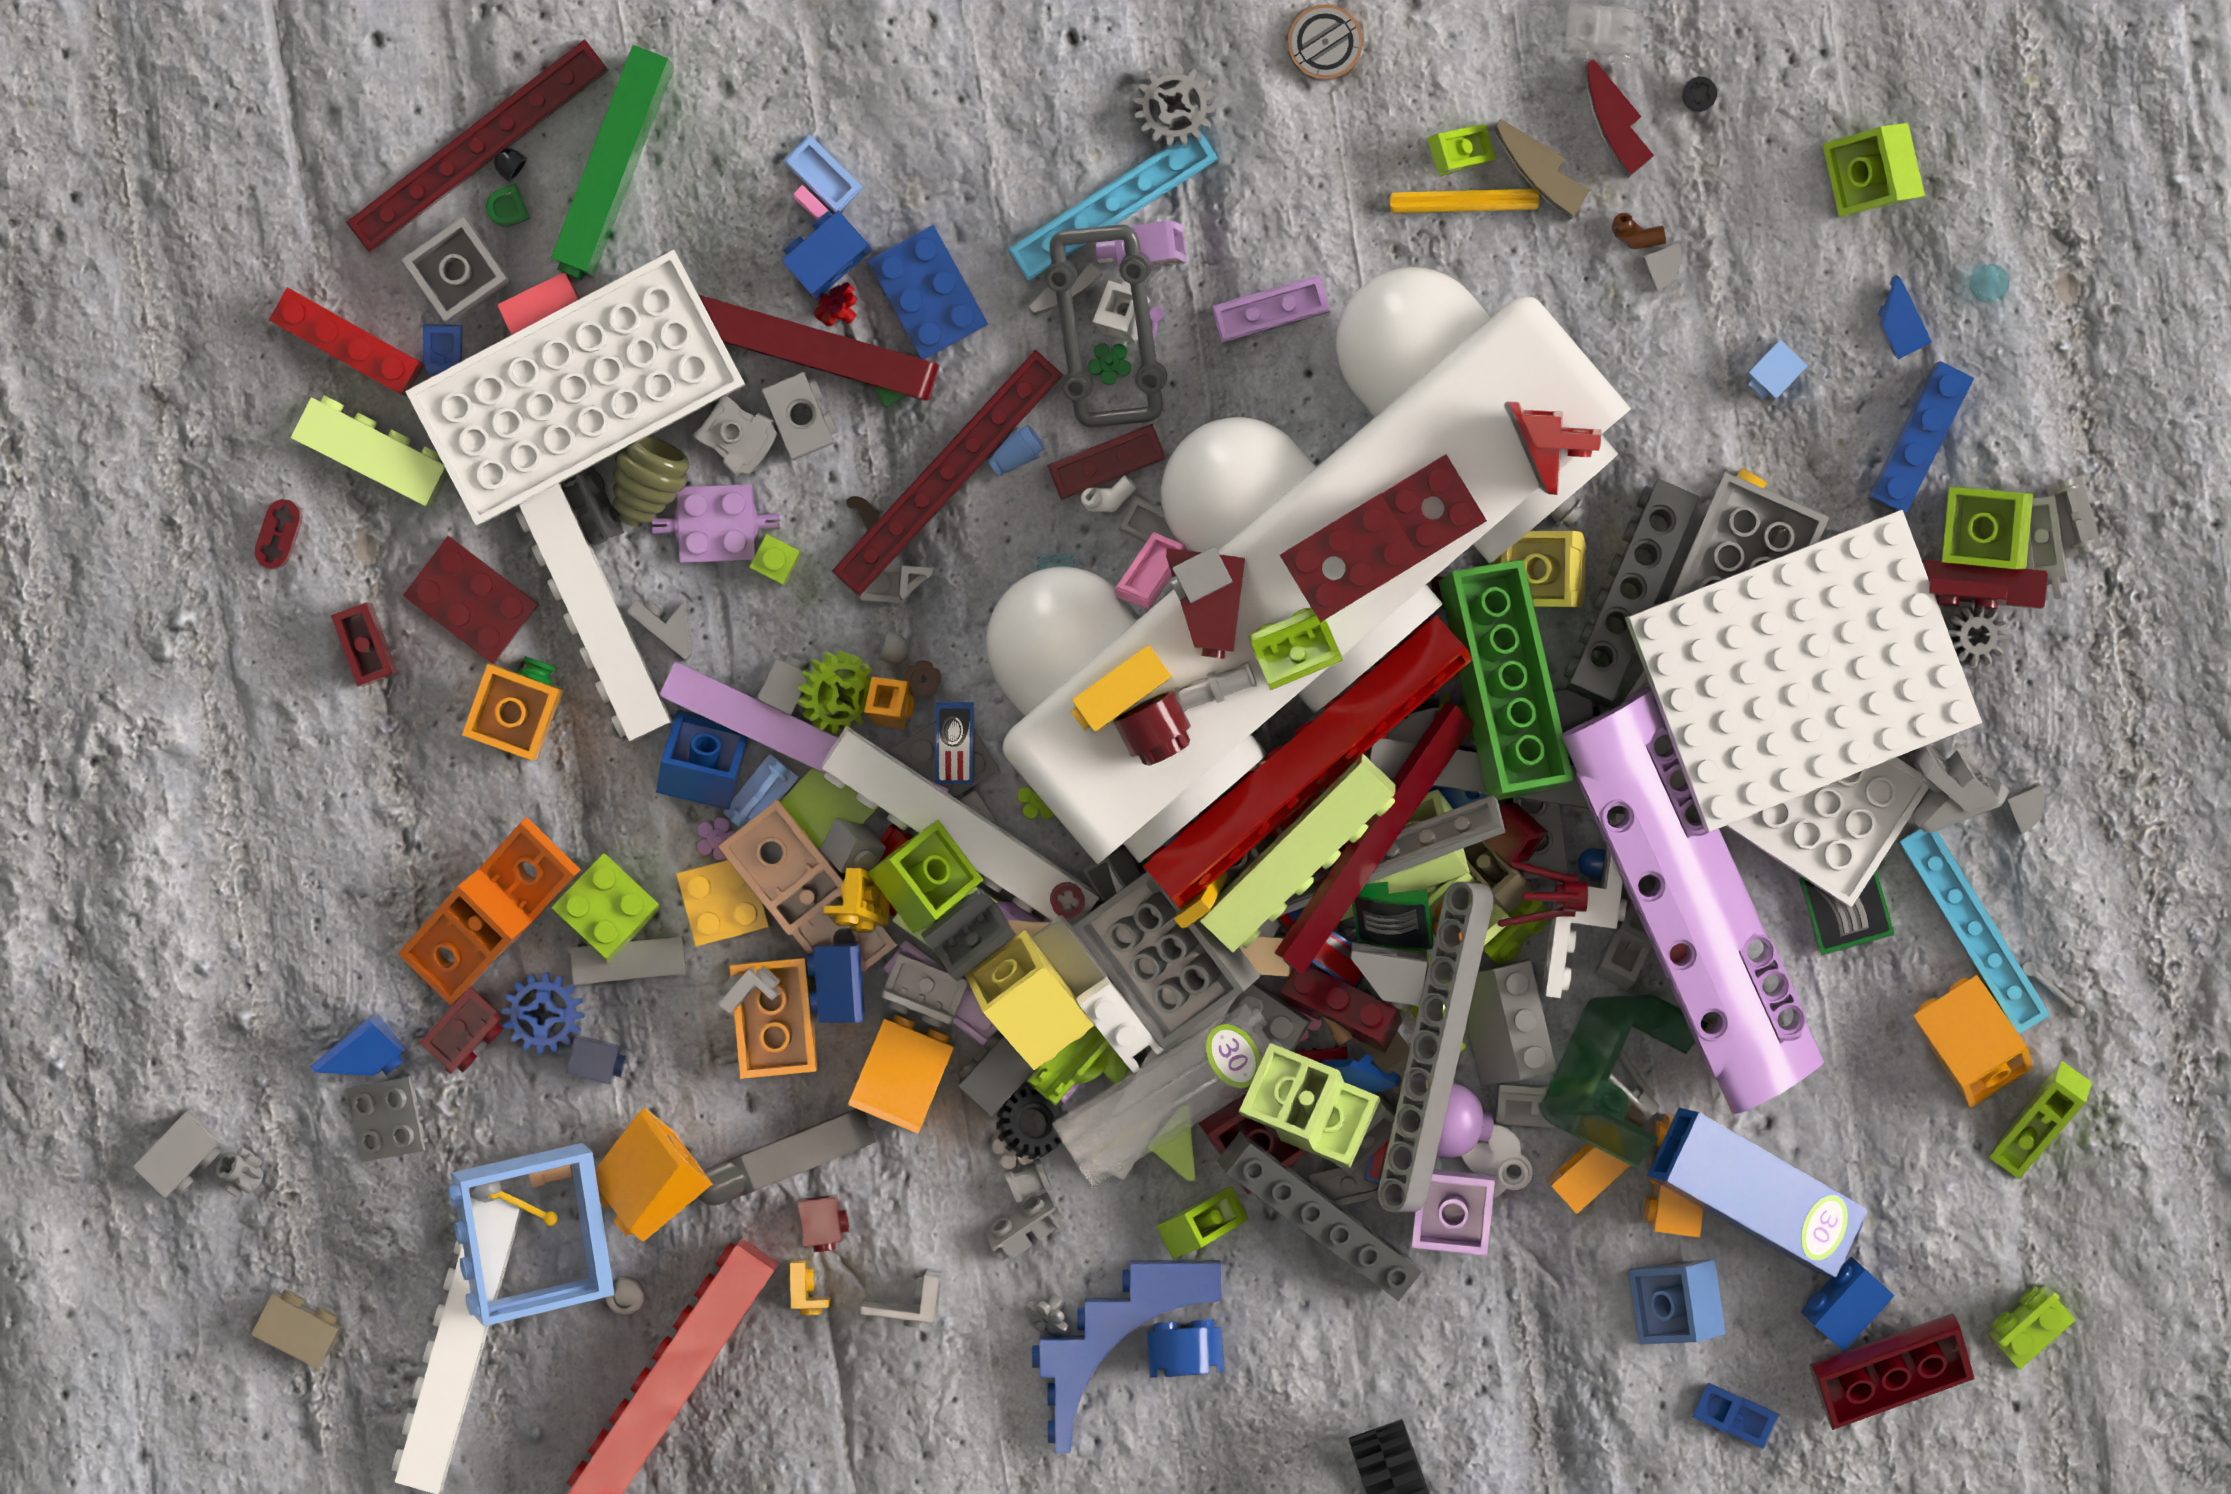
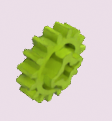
M838 650L836 656L825 652L824 662L816 659L811 661L814 667L812 672L803 670L802 675L807 681L806 684L797 685V689L804 692V697L798 699L797 704L807 708L802 715L804 718L812 721L813 726L821 730L825 728L830 733L836 734L838 728L844 730L846 726L851 728L850 722L852 721L859 725L863 724L860 715L865 710L872 678L868 675L873 670L870 666L862 663L863 659L842 650ZM841 669L837 674L834 673L835 670Z

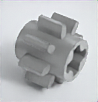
M240 1147L237 1154L234 1152L224 1154L216 1167V1173L220 1177L217 1185L239 1198L242 1191L245 1193L253 1192L258 1188L263 1178V1172L259 1168L262 1160Z

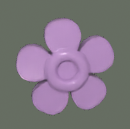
M717 817L713 822V827L706 821L698 825V835L706 838L699 840L696 844L700 854L708 855L712 851L715 859H726V856L718 846L735 833V831H727L730 823L726 818Z

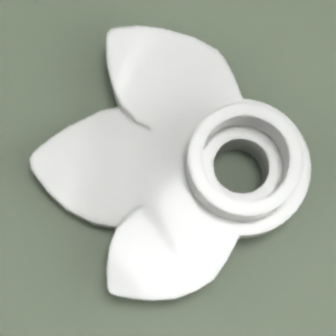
M1493 1124V1131L1488 1142L1478 1141L1471 1151L1462 1155L1463 1161L1474 1173L1495 1175L1493 1198L1502 1194L1506 1189H1522L1532 1179L1533 1167L1530 1160L1521 1154L1519 1138L1508 1128L1501 1125ZM1510 1165H1517L1520 1167L1521 1173L1517 1176L1510 1175L1507 1168Z

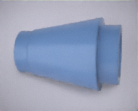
M1029 425L1022 429L1017 427L987 460L998 476H1002L1040 458L1039 453L1045 449V446Z

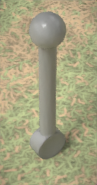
M2030 961L2023 963L2021 968L2026 976L2035 978L2070 1009L2071 1015L2074 1018H2082L2084 1016L2085 1007L2082 1004H2075L2037 971L2035 963Z

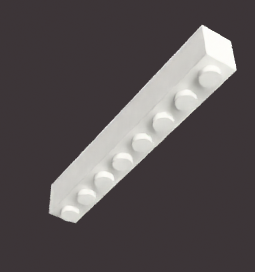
M559 483L519 504L521 510L515 513L523 531L526 533L531 530L537 544L531 546L539 565L541 567L547 565L553 577L547 580L556 601L563 599L567 607L568 613L563 616L572 635L579 633L584 647L580 648L579 651L587 668L595 667L601 681L596 682L595 685L603 702L607 703L610 701L617 714L611 717L617 733L620 737L627 736L629 741H634L673 723V720L662 697L659 696L660 692L596 555L586 538L575 510L562 487L563 485Z
M848 726L845 727L821 763L822 769L827 771L824 777L841 789L848 785L858 792L856 799L873 810L877 805L890 813L887 819L905 831L910 826L917 832H921L934 821L939 820L974 868L984 875L982 877L984 884L999 893L1004 888L1015 896L1012 901L1023 910L1031 913L1035 909L1045 915L1046 918L1043 922L1051 923L1059 917L1051 906L1050 894L1052 889L1062 882L1076 884L1081 888L1085 897L1083 910L1073 918H1065L1069 924H1075L1088 915L1099 899L1094 889ZM1063 891L1065 896L1059 894L1057 901L1062 903L1063 909H1071L1070 904L1075 906L1078 899L1073 898L1072 891Z
M470 1197L487 1302L498 1298L523 1209L500 1198L485 1203ZM457 1240L454 1247V1254L459 1255L456 1269L449 1268L443 1290L449 1291L446 1304L438 1305L433 1321V1326L439 1327L435 1342L428 1341L422 1362L428 1363L424 1378L418 1377L412 1395L413 1399L418 1400L414 1414H407L404 1422L402 1435L408 1436L404 1450H397L391 1471L397 1472L395 1483L433 1494H439L443 1490L490 1326H483L474 1315L470 1316L465 1296L470 1293L469 1280H464L461 1273L460 1258L465 1256L463 1244H458Z

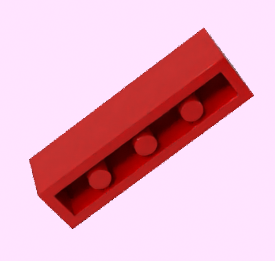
M288 287L269 318V321L407 397L405 391L412 388L424 366L422 362Z

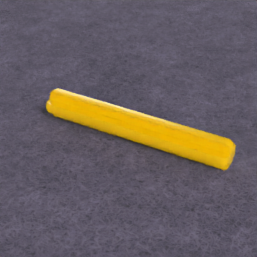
M1536 189L1393 192L1390 195V210L1392 213L1536 210L1539 207V192Z

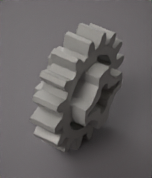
M1178 65L1175 74H1170L1168 68L1164 66L1162 67V77L1158 78L1155 74L1150 73L1149 80L1151 85H1139V92L1144 98H1134V105L1143 110L1135 113L1136 122L1146 121L1141 131L1143 135L1153 132L1154 144L1157 145L1163 138L1167 140L1168 149L1173 148L1175 141H1180L1183 148H1187V138L1192 136L1199 142L1202 140L1199 130L1202 128L1210 131L1212 128L1211 123L1206 117L1216 116V108L1208 106V104L1215 101V95L1210 92L1204 93L1209 87V83L1206 79L1197 83L1196 70L1193 69L1186 76L1183 74L1181 65ZM1177 84V86L1174 88H1170L1167 90L1162 89L1165 86ZM1193 92L1199 98L1200 111L1190 104ZM1177 101L1181 102L1182 111L1176 109L1173 113H1169L1168 103L1175 105ZM1150 103L1160 110L1157 123L1150 114ZM1177 126H1188L1181 130H1173V128Z

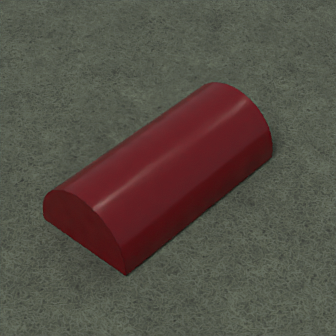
M1953 1313L1809 1364L1818 1396L1832 1430L1975 1379L1962 1331Z

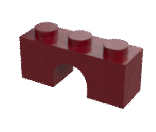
M1309 966L1303 975L1292 969L1280 991L1284 1001L1293 1008L1317 1020H1320L1321 1017L1327 1018L1349 1031L1353 1038L1386 1053L1403 1022L1396 1007L1312 966Z

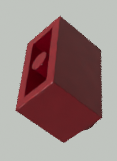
M365 602L331 615L357 687H364L399 674L372 603Z

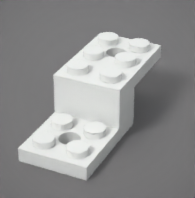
M1611 812L1609 824H1619L1623 820L1624 814ZM1607 846L1601 887L1588 885L1587 911H1576L1575 917L1562 916L1551 918L1541 987V993L1547 997L1561 998L1562 990H1569L1571 968L1565 966L1567 952L1574 953L1576 931L1570 929L1571 923L1616 929L1617 921L1624 922L1627 899L1621 898L1623 881ZM1556 881L1555 886H1556V884H1563V883ZM1553 901L1552 910L1562 908L1555 907V901Z

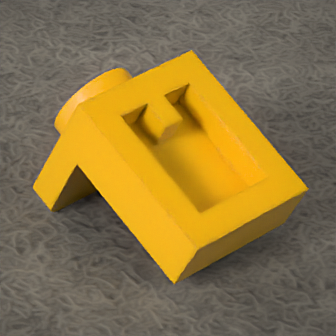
M807 1259L792 1260L790 1262L791 1309H800V1315L822 1314V1308H829L831 1305V1297H808V1291H815L814 1269L807 1268Z

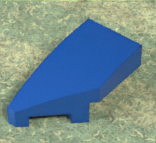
M1896 275L1890 281L1891 289L1884 306L1881 305L1878 315L1882 318L1880 325L1894 356L1900 359L1932 343L1904 283Z
M423 325V364L431 376H435L462 362L463 325Z
M1367 1053L1359 1062L1355 1059L1324 1060L1322 1062L1324 1065L1339 1070L1345 1083L1372 1094L1397 1087L1402 1080L1400 1075L1394 1071L1392 1074H1386L1377 1068L1373 1062L1374 1058Z

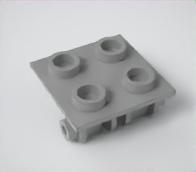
M411 1076L347 1088L362 1162L426 1151L424 1142H428V1139L425 1138L423 1126L420 1123V1120H423V1115L419 1116L417 1109L421 1108V1104L416 1105L415 1086L417 1085L416 1082L412 1083Z

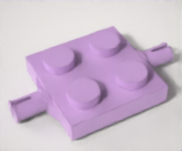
M753 484L684 487L680 492H677V510L674 518L653 519L652 525L667 526L652 527L653 534L675 533L679 542L680 563L753 560L756 555L755 541L759 530L781 529V522L766 523V521L781 520V514L758 515L754 505Z

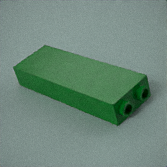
M635 45L631 47L551 259L559 264L557 270L561 271V273L564 272L568 276L583 280L584 274L594 278L674 70V65L664 56Z

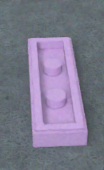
M1320 275L1211 306L1221 343L1330 312Z

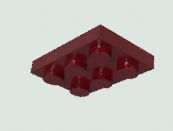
M447 536L403 594L406 599L492 664H495L539 606V603L450 536Z

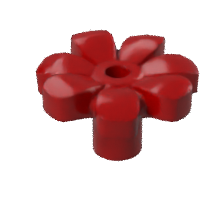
M845 282L841 286L837 285L832 288L830 296L822 294L818 302L819 306L814 310V316L826 326H832L837 318L841 319L845 324H850L856 317V313L850 308L857 301V297L853 294L854 288L848 282Z

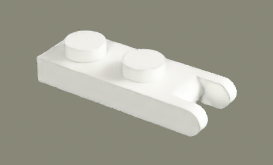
M1107 976L1076 998L1081 1009L1132 1072L1139 1069V1065L1133 1056L1150 1045L1157 1055L1164 1051Z

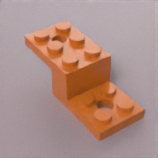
M526 817L515 827L482 866L455 888L398 952V955L452 1006L492 962L522 936L581 869ZM523 862H528L535 867L536 877L529 875L525 871ZM441 947L447 948L452 952L454 962L444 958Z

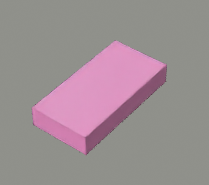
M1153 532L1116 586V597L1150 610L1172 577L1166 558L1167 548L1187 550L1186 546Z

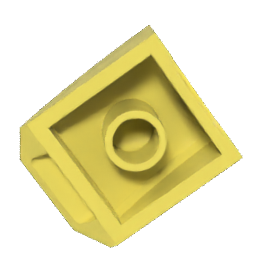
M1529 531L1491 562L1492 565L1523 559L1534 607L1581 608L1586 595L1585 557L1587 549L1582 532Z

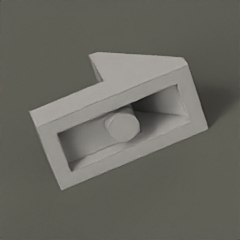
M648 599L645 604L640 600H635L627 612L682 658L688 660L693 655L688 601H684L670 619L665 622L662 618L666 613Z

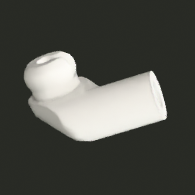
M1124 475L1112 488H1087L1081 495V502L1087 510L1092 512H1115L1138 487L1129 477Z

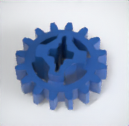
M549 972L542 974L541 981H537L535 975L530 974L527 976L529 985L525 986L522 982L517 981L514 984L518 991L517 995L507 993L505 996L512 1005L502 1009L503 1014L510 1015L511 1020L503 1025L504 1029H515L516 1032L511 1037V1040L513 1042L520 1038L525 1040L523 1044V1050L525 1051L529 1050L534 1044L537 1045L538 1054H544L546 1045H549L554 1053L558 1052V1041L561 1040L564 1044L570 1045L572 1039L568 1034L570 1032L580 1033L581 1028L575 1024V1020L585 1017V1013L576 1011V1006L583 1002V998L573 999L571 994L576 986L571 985L564 988L562 986L564 977L561 975L552 982L550 981ZM537 989L536 999L532 1003L520 1005L527 993ZM552 990L562 996L567 1007H560L553 999ZM542 1003H545L546 1010L552 1011V1013H559L560 1015L549 1017L545 1020V1023H541L540 1016L534 1013H527V1011L538 1009L542 1006ZM520 1019L527 1020L534 1028L533 1035L523 1028ZM556 1022H567L559 1034L549 1038L551 1027Z

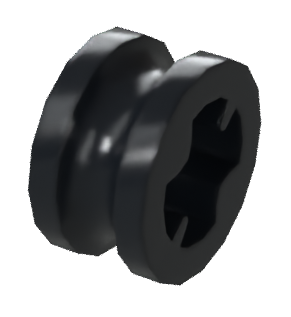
M1698 76L1692 78L1686 83L1682 91L1684 104L1694 112L1708 110L1717 98L1715 84L1706 77ZM1700 84L1708 88L1705 94L1709 98L1707 103L1703 104V101L1700 100L1699 104H1696L1691 100L1694 94L1690 88L1693 85H1696L1697 89L1700 87Z

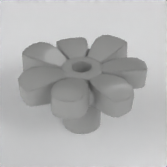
M1053 1295L1048 1303L1040 1301L1039 1304H1036L1033 1301H1029L1024 1308L1027 1317L1032 1321H1036L1034 1327L1042 1333L1047 1329L1053 1335H1065L1069 1329V1325L1063 1321L1065 1315L1060 1311L1065 1302L1056 1295Z

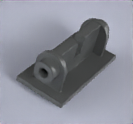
M594 466L564 481L565 484L562 487L573 509L576 510L585 505L588 510L577 517L588 541L592 540L594 546L607 541L608 538L624 533L621 520L618 518L619 513L611 505L605 492L604 480L595 471Z

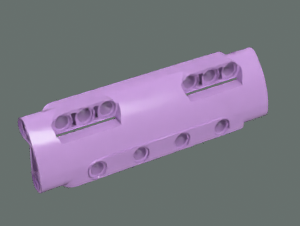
M1650 686L1624 699L1625 704L1566 731L1561 737L1577 770L1575 775L1581 791L1705 1064L1713 1078L1717 1079L1732 1114H1738L1750 1110L1791 1088L1824 1063V1060L1807 1025L1805 1012L1774 944L1765 932L1719 828L1711 832H1705L1700 818L1693 823H1688L1685 818L1687 808L1695 803L1687 782L1677 789L1672 788L1670 785L1671 774L1681 769L1672 742L1670 749L1665 754L1659 755L1655 752L1654 743L1656 739L1662 735L1669 736ZM1614 806H1622L1624 809L1623 820L1619 824L1610 825L1607 820L1609 810ZM1645 875H1653L1656 881L1653 890L1645 894L1640 893L1638 888L1640 879ZM1760 940L1763 944V952L1757 958H1748L1747 948L1749 944ZM1679 943L1685 944L1687 950L1685 957L1681 961L1672 962L1669 956L1672 947ZM1768 975H1777V988L1769 993L1764 992L1762 988L1764 979ZM1787 1008L1792 1009L1794 1013L1792 1022L1787 1026H1779L1777 1020L1780 1012ZM1715 1012L1717 1014L1716 1025L1710 1030H1703L1701 1028L1702 1017L1706 1013Z

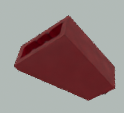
M1167 548L1166 558L1172 577L1176 576L1172 569L1173 567L1202 552ZM1220 555L1233 582L1191 604L1187 597L1181 599L1180 603L1194 648H1202L1201 656L1225 659V651H1234L1245 558Z

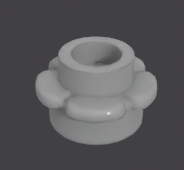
M1571 495L1549 515L1556 521L1554 525L1560 526L1562 523L1566 527L1572 525L1583 513V510L1580 508L1583 502L1582 499H1576Z

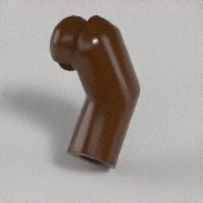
M1619 213L1615 216L1612 231L1615 237L1630 249H1641L1666 244L1663 225L1643 229L1632 220V216L1629 213Z

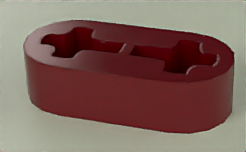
M286 499L276 500L269 506L254 552L256 560L265 568H281L287 564L291 557L303 518L301 508L297 503ZM287 505L290 507L289 513L294 515L293 522H286L282 533L277 532L280 519L275 517V513L277 510L283 511ZM275 536H279L277 549L282 551L281 558H274L272 563L267 561L268 555L263 553V549L265 546H272Z

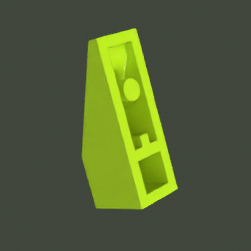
M2061 1061L2038 1087L1992 1150L1989 1158L2020 1179L2084 1106L2092 1082Z

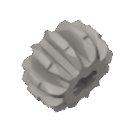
M1967 606L1961 607L1960 611L1963 620L1955 615H1951L1948 620L1957 629H1947L1950 637H1955V642H1953L1954 649H1960L1957 654L1959 662H1963L1969 654L1968 664L1970 668L1977 667L1979 656L1985 666L1992 665L1989 651L1995 656L2002 657L2004 651L1996 646V643L2009 642L2008 636L1998 635L1997 630L2004 629L2007 626L2006 621L1992 623L1998 614L1997 610H1990L1984 617V609L1974 608V615H1972ZM1981 627L1984 633L1980 634V636H1985L1983 643L1971 644L1968 640L1972 638V636H1968L1969 630Z

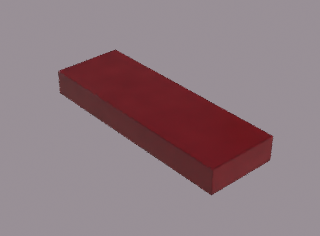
M1150 424L1047 466L1060 499L1064 500L1083 492L1087 488L1097 487L1163 461L1166 457L1154 426Z

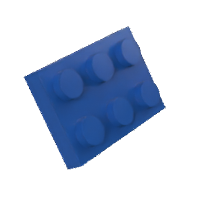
M934 225L868 260L921 359L926 360L988 325Z

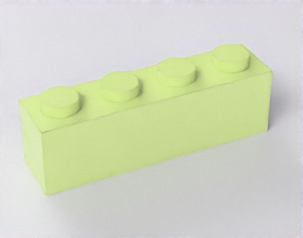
M323 395L321 401L310 398L291 436L292 439L424 506L431 507L448 473L436 451L424 446L422 452L408 446L411 441L410 438L392 429L388 435L376 430L375 427L378 422L357 412L355 418L341 412L344 407L343 404Z

